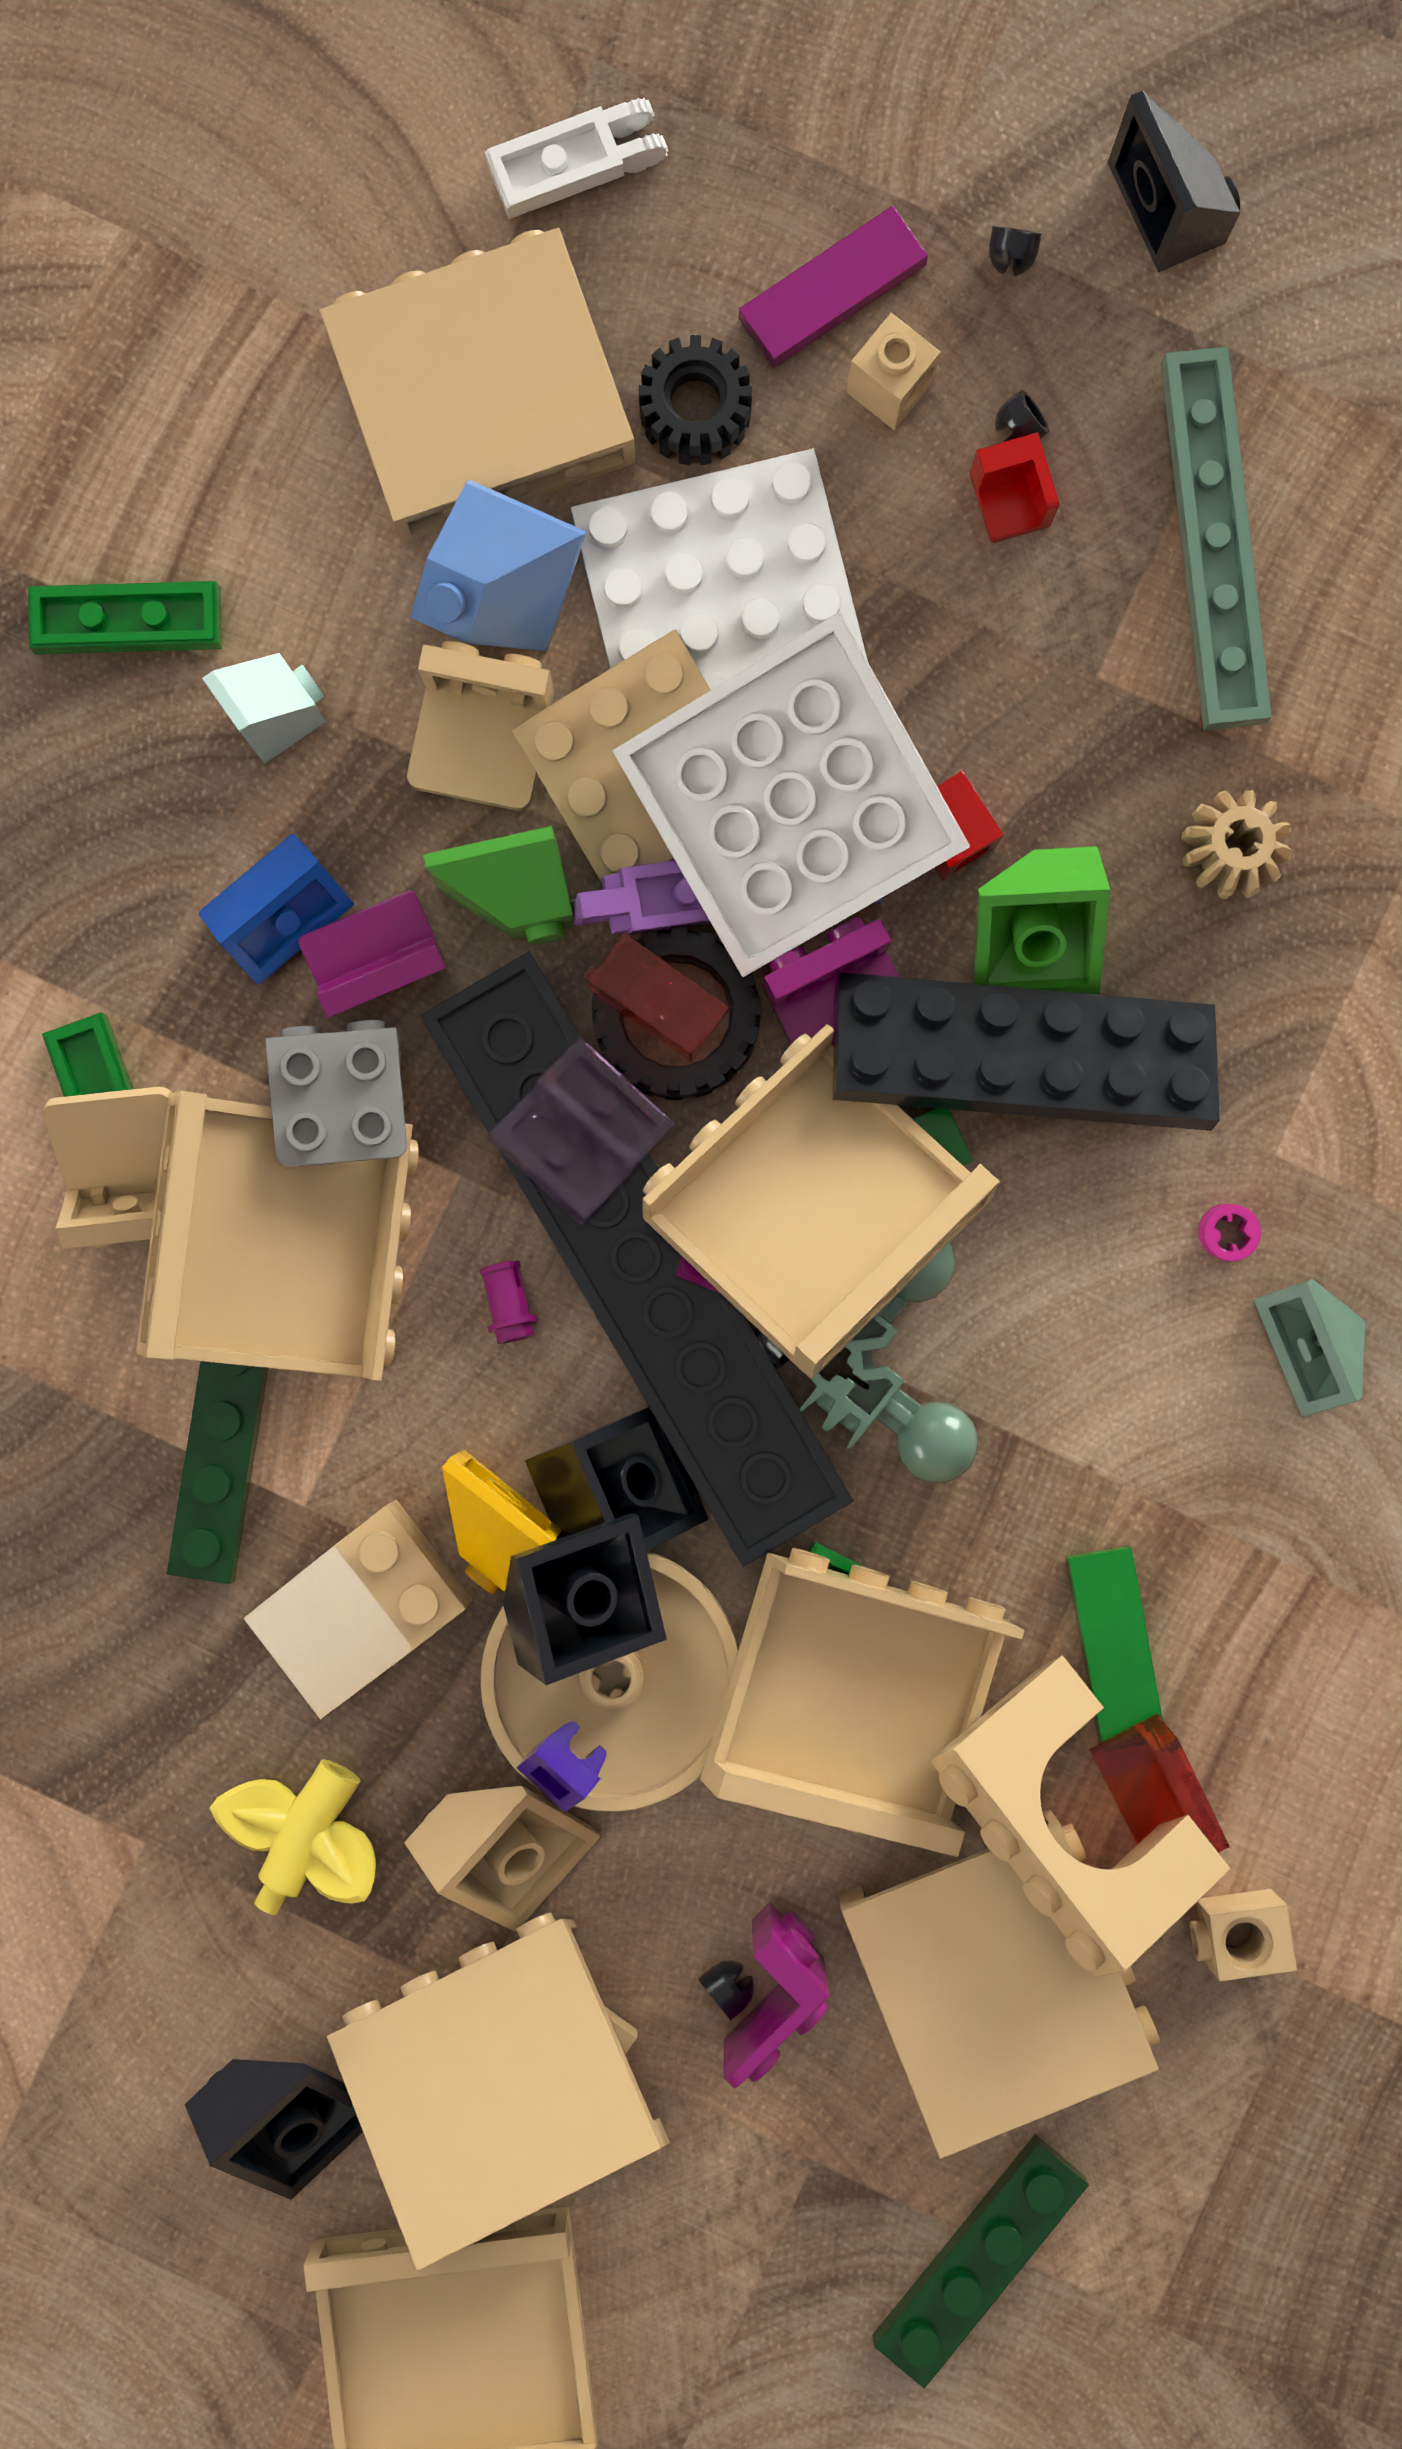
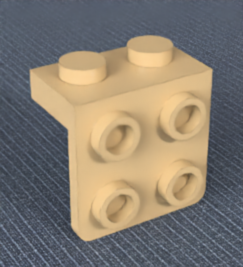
M444 641L441 648L423 644L418 671L426 688L407 772V779L410 785L415 790L515 811L527 809L532 801L537 773L511 729L552 705L555 691L550 670L542 669V664L538 660L519 654H506L504 661L479 656L480 652L478 649L461 642Z
M151 1087L49 1099L46 1102L42 1116L67 1190L55 1228L62 1249L87 1246L90 1248H103L115 1243L151 1239L168 1097L172 1093L167 1088Z

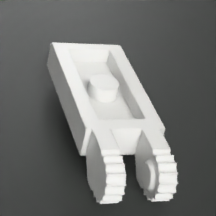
M645 98L632 99L628 103L624 102L602 110L600 106L488 148L485 151L486 163L508 219L623 177L624 172L635 174L646 170L647 167H653V165L659 164L661 160H664L669 150L663 135L660 136L659 133L656 135L653 133L648 136L645 135L644 138L639 137L618 146L613 138L629 136L633 132H639V130L645 129L647 125H650V122L654 120L655 114L649 100H645Z

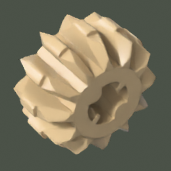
M1245 790L1237 802L1234 801L1227 791H1222L1214 797L1213 807L1200 804L1192 813L1197 825L1187 827L1182 832L1181 839L1196 849L1183 857V865L1185 867H1194L1201 864L1205 870L1197 877V887L1204 888L1216 879L1219 880L1217 891L1220 898L1228 899L1233 895L1236 887L1246 898H1251L1259 893L1260 882L1272 885L1281 877L1276 864L1285 863L1289 860L1293 850L1278 842V840L1285 837L1291 831V824L1287 822L1272 824L1269 818L1276 812L1277 802L1269 801L1258 810L1255 808L1256 798L1253 790ZM1230 836L1234 842L1244 840L1247 850L1242 853L1239 848L1228 849L1225 840Z

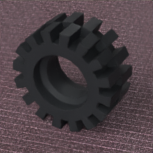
M690 335V346L682 348L680 338L678 337L669 341V353L666 355L659 347L652 354V367L645 364L641 373L642 385H639V409L642 427H646V437L651 445H654L656 442L659 443L660 454L669 459L673 452L679 454V464L690 466L691 456H700L701 466L711 464V454L718 452L722 460L731 454V444L733 442L737 446L740 445L745 436V426L749 427L752 405V386H749L750 374L746 365L739 367L740 355L732 348L726 355L722 353V341L712 337L708 348L701 346V335ZM702 381L711 385L716 390L720 404L717 411L710 418L700 422H691L677 415L671 405V398L675 390L683 383Z

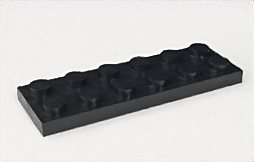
M839 972L835 983L832 1100L1212 1131L1220 1121L1215 1005Z

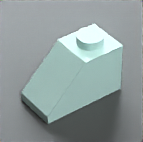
M280 653L217 669L202 678L236 728L264 764L326 722L315 704L325 696L303 665L292 671Z

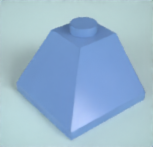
M469 480L465 483L426 559L410 618L467 644L546 651L549 648L586 531Z

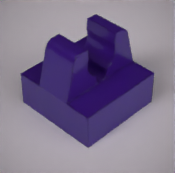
M573 1721L568 1722L532 1748L516 1767L564 1812L584 1800L601 1778L598 1777V1774L607 1755L606 1750L601 1745L592 1750L585 1759H579L570 1750V1740L578 1732L580 1726Z

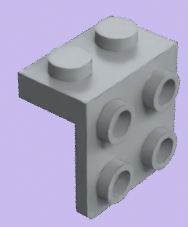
M367 1020L346 1024L347 1031L321 1033V1027L296 1026L283 1029V1037L265 1038L275 1154L280 1164L285 1167H301L401 1157L406 1152L407 1137L400 1070L402 1052L401 1040L396 1027L385 1028L384 1021Z

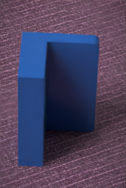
M291 834L203 907L199 912V916L220 945L259 985L301 950L298 943L301 935L334 922L350 909L354 903L295 834Z

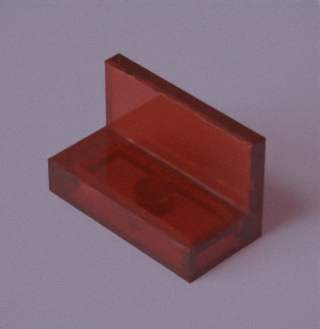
M626 933L622 934L596 970L591 966L583 976L586 986L590 991L689 1062L693 1061L729 1010V1007Z
M1158 1713L1089 1749L1136 1845L1158 1825L1189 1815L1218 1853L1230 1847L1178 1738Z

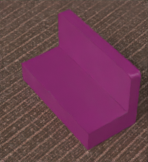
M412 890L398 894L303 934L298 942L318 985L317 997L327 1018L446 968L441 949L419 899Z

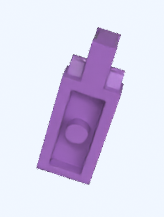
M676 861L620 868L615 874L605 875L601 878L603 890L576 894V899L570 900L574 916V926L609 921L611 935L626 933V936L642 934L651 930H670V927L676 926L691 927L712 924Z

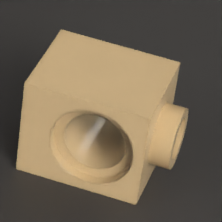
M891 312L852 359L846 393L895 431L933 385L941 351Z
M1272 1889L1200 1898L1196 1902L1198 1920L1190 1921L1189 1923L1193 1952L1198 1962L1204 1961L1218 1981L1297 1971L1288 1905ZM1244 1922L1252 1924L1251 1937L1244 1945L1236 1948L1226 1947V1937L1233 1926Z

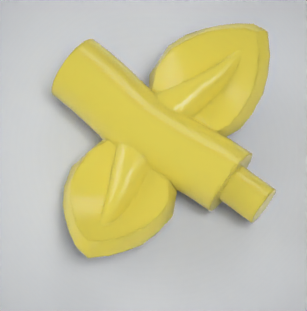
M321 1760L297 1797L289 1788L278 1781L259 1779L248 1781L228 1790L217 1797L210 1806L215 1821L232 1840L252 1851H269L258 1874L259 1879L264 1885L254 1904L260 1910L271 1915H277L287 1896L297 1897L306 1878L321 1895L342 1903L353 1904L363 1902L371 1893L376 1870V1857L373 1845L363 1831L344 1821H335L361 1782L360 1778L346 1767L330 1760Z

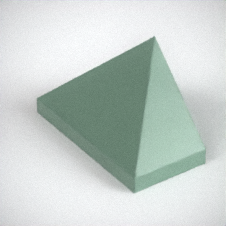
M1313 1279L1253 1299L1302 1417L1354 1403L1362 1398L1366 1327L1364 1319Z

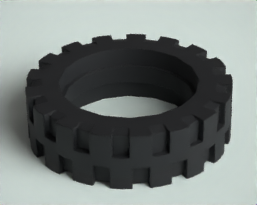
M680 926L670 927V930L657 932V930L647 931L640 935L641 938L633 941L631 944L627 942L615 952L616 956L609 964L606 963L601 970L596 991L593 993L591 1008L593 1031L602 1055L616 1075L624 1082L636 1087V1090L649 1096L665 1097L667 1100H682V1098L693 1096L696 1098L705 1096L722 1084L725 1085L731 1081L744 1063L746 1064L754 1049L761 1016V1002L755 978L752 972L742 977L724 944L717 941V937L701 930V933L688 931V927ZM669 962L692 964L710 973L723 988L730 1008L729 1026L720 1045L705 1059L686 1066L661 1065L643 1056L629 1040L623 1022L625 1000L634 982L649 969Z

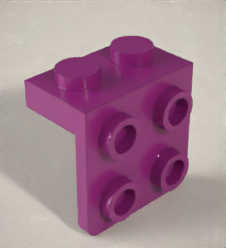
M860 917L852 919L826 935L830 942L829 944L809 954L801 946L786 952L769 963L772 973L764 976L762 989L790 1044L803 1034H807L812 1039L826 1024L834 1029L835 983L839 972L899 977L887 953L892 940L880 918L865 926ZM833 1034V1039H832V1046H833V1047H834V1034Z
M771 1902L752 1919L753 1957L779 1984L724 2040V2079L733 2088L738 2087L747 2078L752 2082L762 2078L778 2060L780 2051L777 2048L795 2030L800 2035L808 2032L817 2024L828 2008L825 2002L829 1997L824 1957L812 1945L816 1940L814 1933L795 1912L789 1910L786 1914L782 1915Z

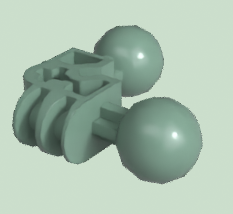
M951 1241L845 1346L851 1352L847 1363L853 1369L852 1373L869 1384V1389L865 1390L849 1375L846 1378L842 1374L837 1373L830 1380L824 1377L820 1371L812 1379L817 1387L799 1409L802 1412L814 1402L828 1413L822 1425V1430L828 1432L838 1423H841L850 1430L853 1435L848 1443V1450L854 1446L876 1418L897 1435L896 1448L901 1463L913 1476L930 1483H946L958 1479L970 1469L978 1451V1435L974 1423L962 1409L950 1403L932 1401L920 1405L900 1389V1386L905 1381L904 1378L887 1365L873 1367L871 1350L884 1349L899 1331L891 1323L908 1302L921 1303L936 1298L948 1287L955 1273L956 1256Z

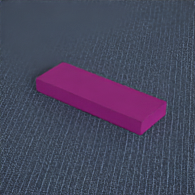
M892 205L740 307L738 318L774 368L925 267L928 254Z

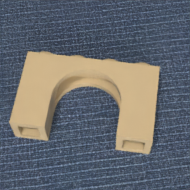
M1062 1655L1031 1673L932 1758L930 1762L940 1773L939 1782L945 1793L958 1805L965 1806L982 1828L980 1831L981 1837L989 1850L999 1859L1007 1861L1024 1882L1022 1886L1023 1892L1028 1901L1040 1913L1050 1916L1067 1938L1065 1945L1071 1957L1082 1968L1093 1972L1096 1977L1126 1971L1231 1868L1189 1815L1158 1825L1110 1870L1094 1868L1079 1862L1057 1843L1046 1824L1041 1807L1040 1788L1045 1767L1054 1752L1104 1708Z

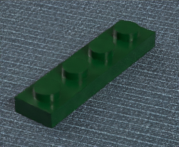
M200 1361L166 1575L231 1584L235 1581L268 1368Z
M1035 2134L872 2335L874 2347L925 2389L1089 2186L1085 2175Z

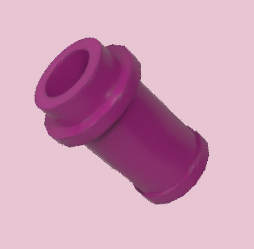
M519 1260L501 1262L480 1269L493 1324L487 1326L489 1333H495L497 1344L516 1342L535 1336L533 1324L538 1322L537 1315H530Z

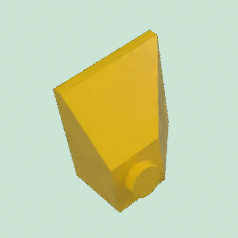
M462 1450L451 1456L442 1466L458 1552L469 1563L464 1571L475 1583L491 1594H495L499 1588L505 1592L511 1556L555 1541L562 1529L551 1522L544 1513L466 1450Z

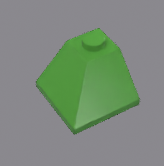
M552 826L423 855L426 869L442 894L515 940L527 937L528 944L530 945L549 943L565 937V928L574 927L570 894Z
M1097 846L1033 850L978 889L973 984L1100 995L1110 887Z

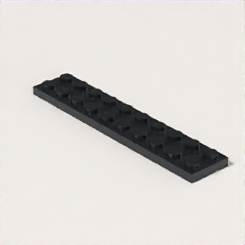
M531 952L523 954L422 1013L420 1017L743 1567L854 1502L773 1363L763 1352L760 1342L745 1316L722 1294L676 1276L681 1255L643 1219V1198L646 1196L643 1189L649 1179L658 1171V1168Z

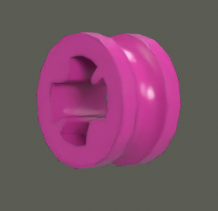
M1220 1204L1210 1208L1202 1216L1198 1226V1237L1202 1247L1209 1255L1220 1260L1239 1261L1247 1258L1256 1250L1261 1239V1227L1257 1217L1249 1209L1241 1205ZM1232 1215H1235L1241 1220L1237 1231L1244 1238L1238 1247L1236 1244L1227 1243V1250H1224L1217 1244L1221 1239V1233L1215 1229V1226L1221 1218L1223 1221L1231 1222Z

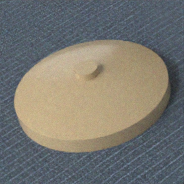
M647 1551L667 1640L546 1686L518 1665L504 1606L496 1617L487 1638L481 1665V1694L486 1720L501 1752L524 1779L539 1789L516 1767L532 1748L568 1722L573 1721L580 1726L578 1732L570 1740V1750L579 1759H585L599 1745L606 1750L607 1755L598 1774V1777L601 1779L587 1797L575 1805L579 1808L595 1811H626L650 1806L682 1791L693 1783L703 1771L739 1650L730 1622L713 1594L688 1570L656 1553Z

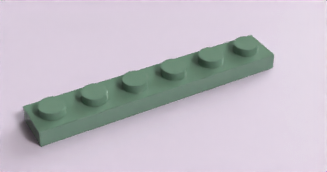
M1228 347L1166 353L1161 362L1203 731L1263 725L1272 718L1229 349Z

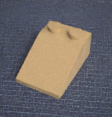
M396 1499L335 1544L243 1619L321 1720L462 1613L471 1604L473 1598Z

